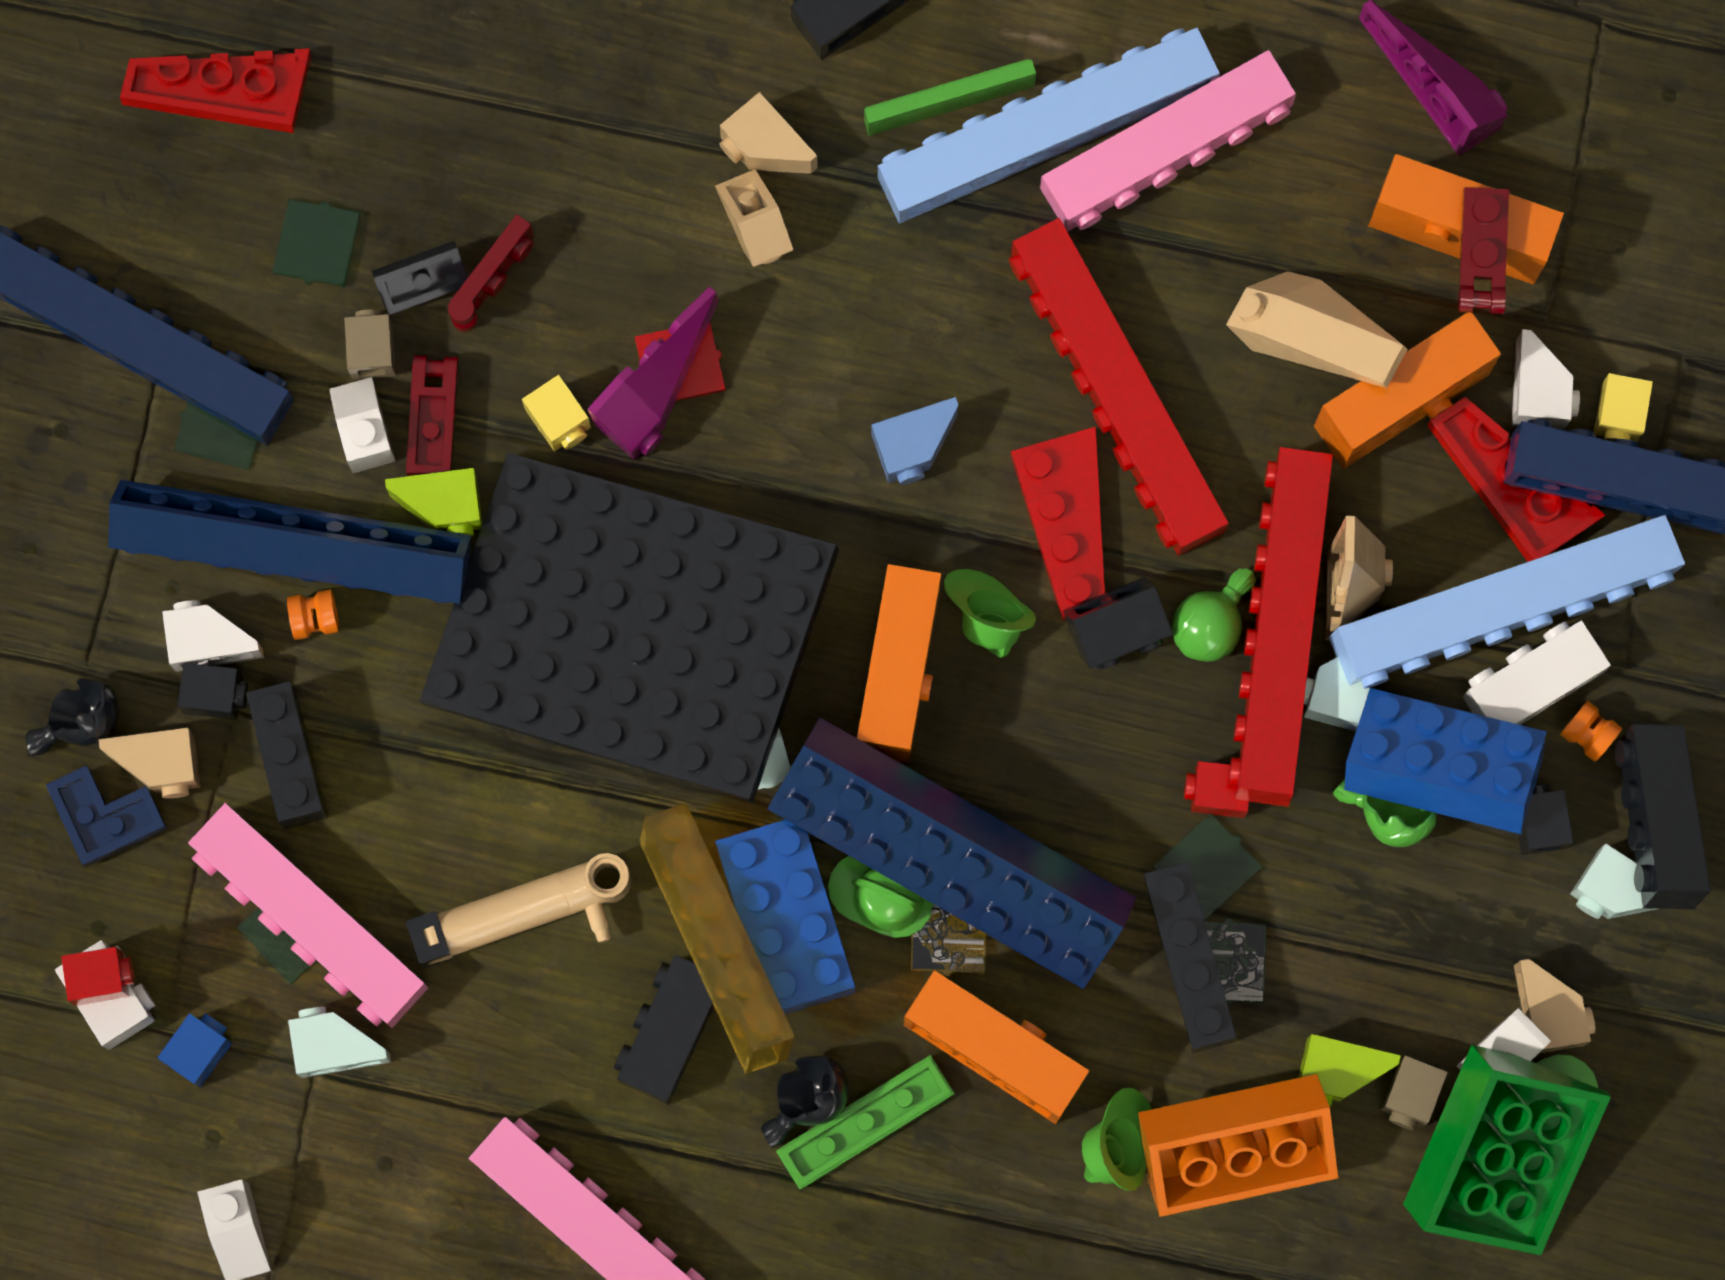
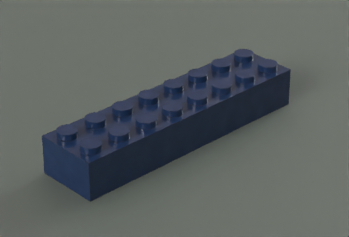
M820 717L767 808L1082 989L1085 988L1123 930L1136 900V897Z

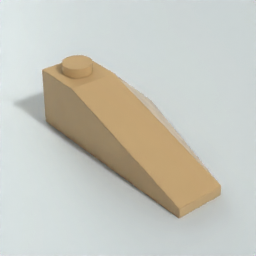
M1289 271L1246 287L1226 324L1252 351L1385 388L1388 387L1408 350L1322 280Z
M1355 516L1345 517L1327 552L1325 640H1329V636L1338 627L1355 622L1380 599L1385 586L1392 585L1393 561L1385 559V545Z

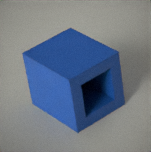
M189 1013L157 1058L201 1088L232 1045L229 1040L223 1037L228 1028L206 1013L201 1020Z

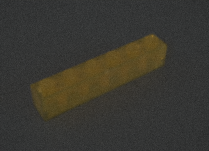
M685 803L646 816L639 837V843L745 1074L787 1060L795 1039L794 1033L687 804Z

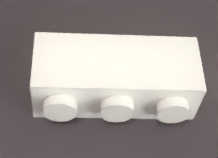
M1582 620L1571 627L1564 621L1543 635L1547 641L1534 650L1527 644L1506 658L1509 665L1494 673L1490 667L1470 679L1468 682L1472 688L1465 693L1463 699L1474 714L1521 725L1604 674L1611 665Z

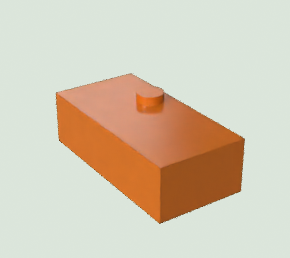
M1395 154L1368 227L1460 259L1464 187H1492ZM1509 194L1507 276L1533 285L1535 284L1548 260L1564 215L1563 212Z
M1467 312L1408 350L1387 388L1360 381L1324 404L1314 424V428L1344 470L1427 415L1430 419H1433L1451 407L1453 404L1450 400L1490 375L1501 353L1474 314Z
M888 564L857 739L898 762L910 764L920 701L929 702L933 675L925 674L940 592L941 573Z
M935 970L904 1016L903 1026L1054 1124L1058 1122L1089 1073L1088 1069L1043 1041L1047 1034L1037 1026L1026 1020H1023L1021 1025H1018Z
M1317 1074L1138 1112L1148 1183L1159 1217L1338 1179L1330 1106Z

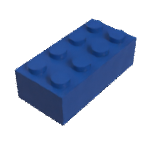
M1370 688L1346 761L1344 790L1521 834L1542 764L1547 731Z
M785 819L716 840V848L768 1019L770 1020L854 994L855 985L807 831Z

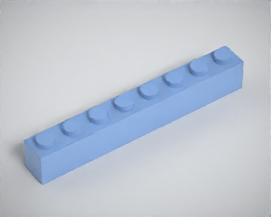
M1198 27L1188 32H1185L1184 29L1174 30L1161 39L1160 44L1148 49L1145 46L1135 47L1121 56L1122 60L1107 67L1105 63L1093 65L1082 72L1081 78L1070 83H1066L1065 80L1056 81L1042 90V95L1028 101L1025 97L1014 99L1002 107V112L988 118L985 114L975 116L962 125L963 129L949 135L946 132L933 134L922 142L923 146L907 152L906 149H900L888 154L882 159L883 163L878 165V180L898 223H903L1150 116L1219 78L1220 73Z
M1663 515L1340 626L1329 636V640L1336 657L1340 661L1349 686L1362 682L1364 689L1389 680L1388 673L1403 668L1405 674H1411L1431 665L1429 659L1444 654L1446 660H1451L1472 651L1471 644L1483 640L1486 641L1487 646L1503 642L1512 637L1511 631L1523 626L1527 627L1528 632L1541 629L1553 623L1552 616L1567 612L1568 617L1572 618L1594 608L1592 602L1604 598L1608 599L1609 604L1619 602L1634 595L1633 588L1648 583L1650 590L1662 587L1675 580L1673 574L1683 567L1685 562L1667 517Z

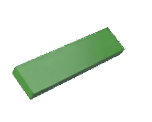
M1032 59L1022 60L868 106L864 109V123L868 136L1035 87L1036 71Z
M929 1055L844 1108L836 1119L813 1127L776 1150V1153L799 1190H802L952 1097L955 1093L932 1056Z

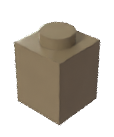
M368 309L357 311L355 317H344L347 370L352 380L370 377H396L394 332L389 314L382 315V312L379 310Z
M1403 1056L1396 1067L1381 1111L1389 1113L1388 1121L1409 1130H1414L1416 1124L1424 1127L1430 1121L1448 1072L1408 1056Z

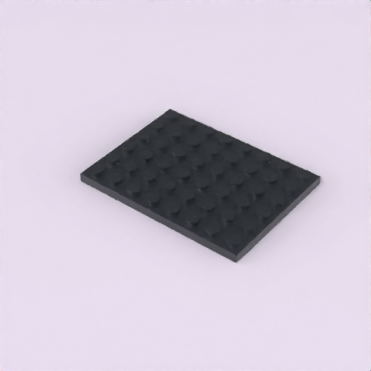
M507 453L469 560L460 604L454 603L419 701L428 707L753 803L840 549L833 543Z

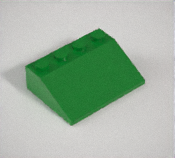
M1471 1045L1403 1205L1425 1232L1542 1255L1610 1101V1094L1514 1054Z

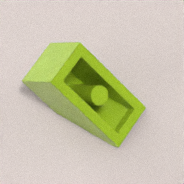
M474 468L385 479L386 489L390 497L431 529L472 536L474 535L473 530L481 529L483 523L478 479Z
M1311 1034L1306 1041L1298 1078L1317 1074L1328 1104L1331 1107L1332 1100L1342 1101L1399 1065L1401 1055Z

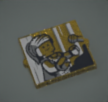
M933 904L929 920L921 930L911 935L910 971L934 972L935 970L936 972H943L945 977H950L952 973L985 974L986 933Z

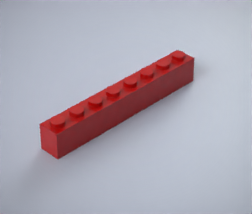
M1060 218L1014 240L1011 250L1012 257L1008 258L1011 269L1020 282L1026 279L1033 292L1029 299L1034 311L1041 320L1047 317L1054 330L1050 334V338L1056 351L1061 357L1068 355L1075 368L1071 372V376L1081 395L1088 393L1096 406L1092 410V414L1099 429L1103 434L1108 431L1110 432L1117 444L1113 448V452L1120 467L1124 472L1131 470L1138 483V485L1134 486L1138 500L1145 510L1152 508L1160 522L1155 525V528L1163 545L1167 549L1173 546L1179 557L1225 533L1228 526L1226 517Z
M1280 447L1276 461L1267 462L1264 487L1272 488L1270 503L1263 502L1259 529L1267 530L1265 545H1257L1254 571L1262 572L1260 587H1252L1249 613L1257 614L1255 630L1247 629L1244 655L1252 656L1250 672L1242 671L1239 687V698L1246 699L1245 715L1237 714L1233 737V741L1241 742L1239 758H1231L1228 784L1236 785L1235 799L1288 807L1293 797L1333 454Z

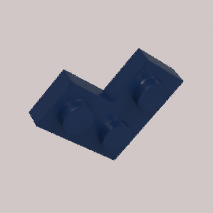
M87 765L46 784L84 867H88L167 829L147 786L106 805L94 776Z

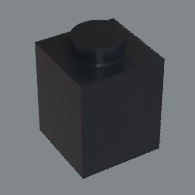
M183 663L177 707L186 715L237 720L239 708H246L248 682H242L243 676L236 668Z
M1551 785L1535 786L1522 832L1518 834L1522 855L1564 850L1573 844L1565 790L1551 791Z

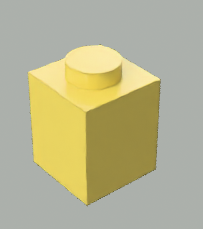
M1609 373L1601 385L1594 433L1604 436V440L1613 442L1616 439H1627L1637 442L1645 431L1653 381Z
M559 375L522 399L526 412L554 452L561 447H564L565 450L571 449L587 437L585 431L591 428L589 418Z

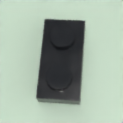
M454 241L371 271L386 312L389 315L459 290L468 278Z

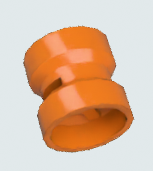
M332 589L318 591L315 596L307 598L301 594L287 596L288 615L294 640L309 638L311 633L320 631L325 635L339 633V619ZM314 609L316 610L317 620L315 619Z
M1587 700L1560 735L1569 743L1577 742L1584 748V755L1595 763L1619 735L1623 727L1614 720H1605L1599 715V708Z

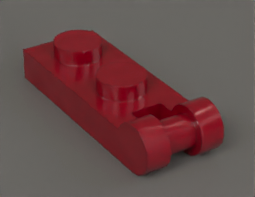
M1464 187L1458 312L1472 313L1473 308L1489 309L1490 313L1504 314L1509 189ZM1474 279L1490 280V291L1474 290Z
M516 214L451 299L448 305V312L453 326L458 331L469 332L476 327L478 323L476 311L488 296L494 298L502 290L508 279L505 273L515 261L521 263L533 248L534 241L531 239L534 237L531 224Z
M428 355L413 356L406 460L407 476L452 471L459 357L445 356L444 360H428ZM428 377L443 378L442 387H426Z

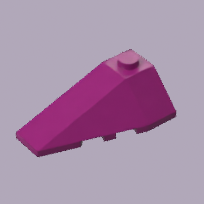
M1372 0L1363 4L1359 16L1360 21L1458 156H1461L1502 129L1508 116L1505 112L1507 107L1503 98L1495 89L1489 90L1481 79Z
M710 286L674 320L668 330L671 336L666 341L662 338L657 341L653 340L645 348V354L639 362V367L633 371L627 366L588 408L595 427L634 460L641 453L645 456L649 455L663 439V435L660 432L667 423L682 384L719 302L716 291Z

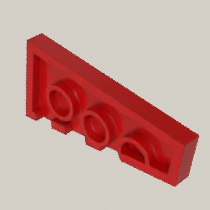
M310 48L294 49L295 53L273 54V50L254 51V56L229 57L228 53L210 54V58L188 59L186 55L130 58L120 100L122 105L294 133L312 57Z
M1464 397L1431 419L1427 424L1428 428L1527 562L1554 553L1605 517V514L1594 505L1590 507L1586 502L1503 484L1511 443L1509 433L1468 398Z
M1096 427L1013 450L1010 454L1062 621L1066 620L1063 610L1105 593Z

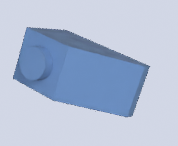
M956 397L871 424V435L888 484L899 481L900 485H907L925 477L924 472L931 469L958 416Z

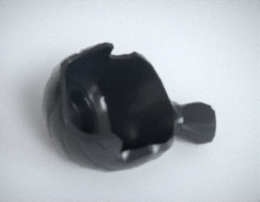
M79 678L76 681L80 687L79 689L60 690L52 702L48 724L44 728L30 730L26 733V743L30 755H43L51 748L53 743H57L59 740L74 745L91 746L98 744L99 739H105L109 736L117 723L119 715L118 699L111 686L105 682Z
M828 1056L798 1058L795 1061L798 1068L795 1071L783 1073L780 1076L777 1084L780 1113L776 1118L765 1122L761 1126V1131L771 1148L781 1145L787 1137L789 1130L793 1129L796 1124L804 1126L826 1124L836 1119L842 1112L848 1099V1082L844 1070L836 1060Z

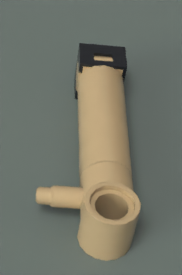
M610 853L599 854L590 861L441 913L433 911L405 922L419 964L423 969L454 959L453 955L583 910L586 912L597 941L602 943L611 938L608 929L609 923L602 904L616 903L626 896L631 886L630 872L624 860L617 855ZM609 867L616 869L620 873V879L615 887L602 889L596 885V875L600 870Z

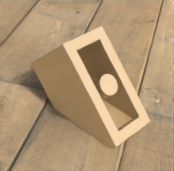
M760 92L720 125V134L723 140L719 143L720 147L734 163L741 160L749 170L811 174L818 168L817 155Z
M756 169L715 185L739 243L753 267L759 264L775 262L783 254L793 251L779 207Z
M189 728L99 739V748L109 758L155 793H162V798L185 797L189 795V789L200 788L195 735Z
M1530 959L1520 960L1516 963L1514 969L1522 1012L1551 1041L1540 1053L1581 1047L1590 1043V1034H1595V1021L1591 1007H1584L1583 997Z

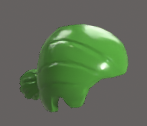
M1248 568L1236 570L1231 575L1227 586L1221 592H1197L1188 596L1180 603L1172 619V634L1175 644L1184 656L1208 662L1226 657L1234 650L1242 633V620L1237 604L1240 602L1241 597L1248 594L1256 583V578L1251 570Z
M1345 779L1333 792V795L1340 802L1356 804L1358 807L1363 808L1367 824L1373 835L1383 844L1392 847H1408L1417 844L1426 838L1436 825L1437 813L1344 790Z

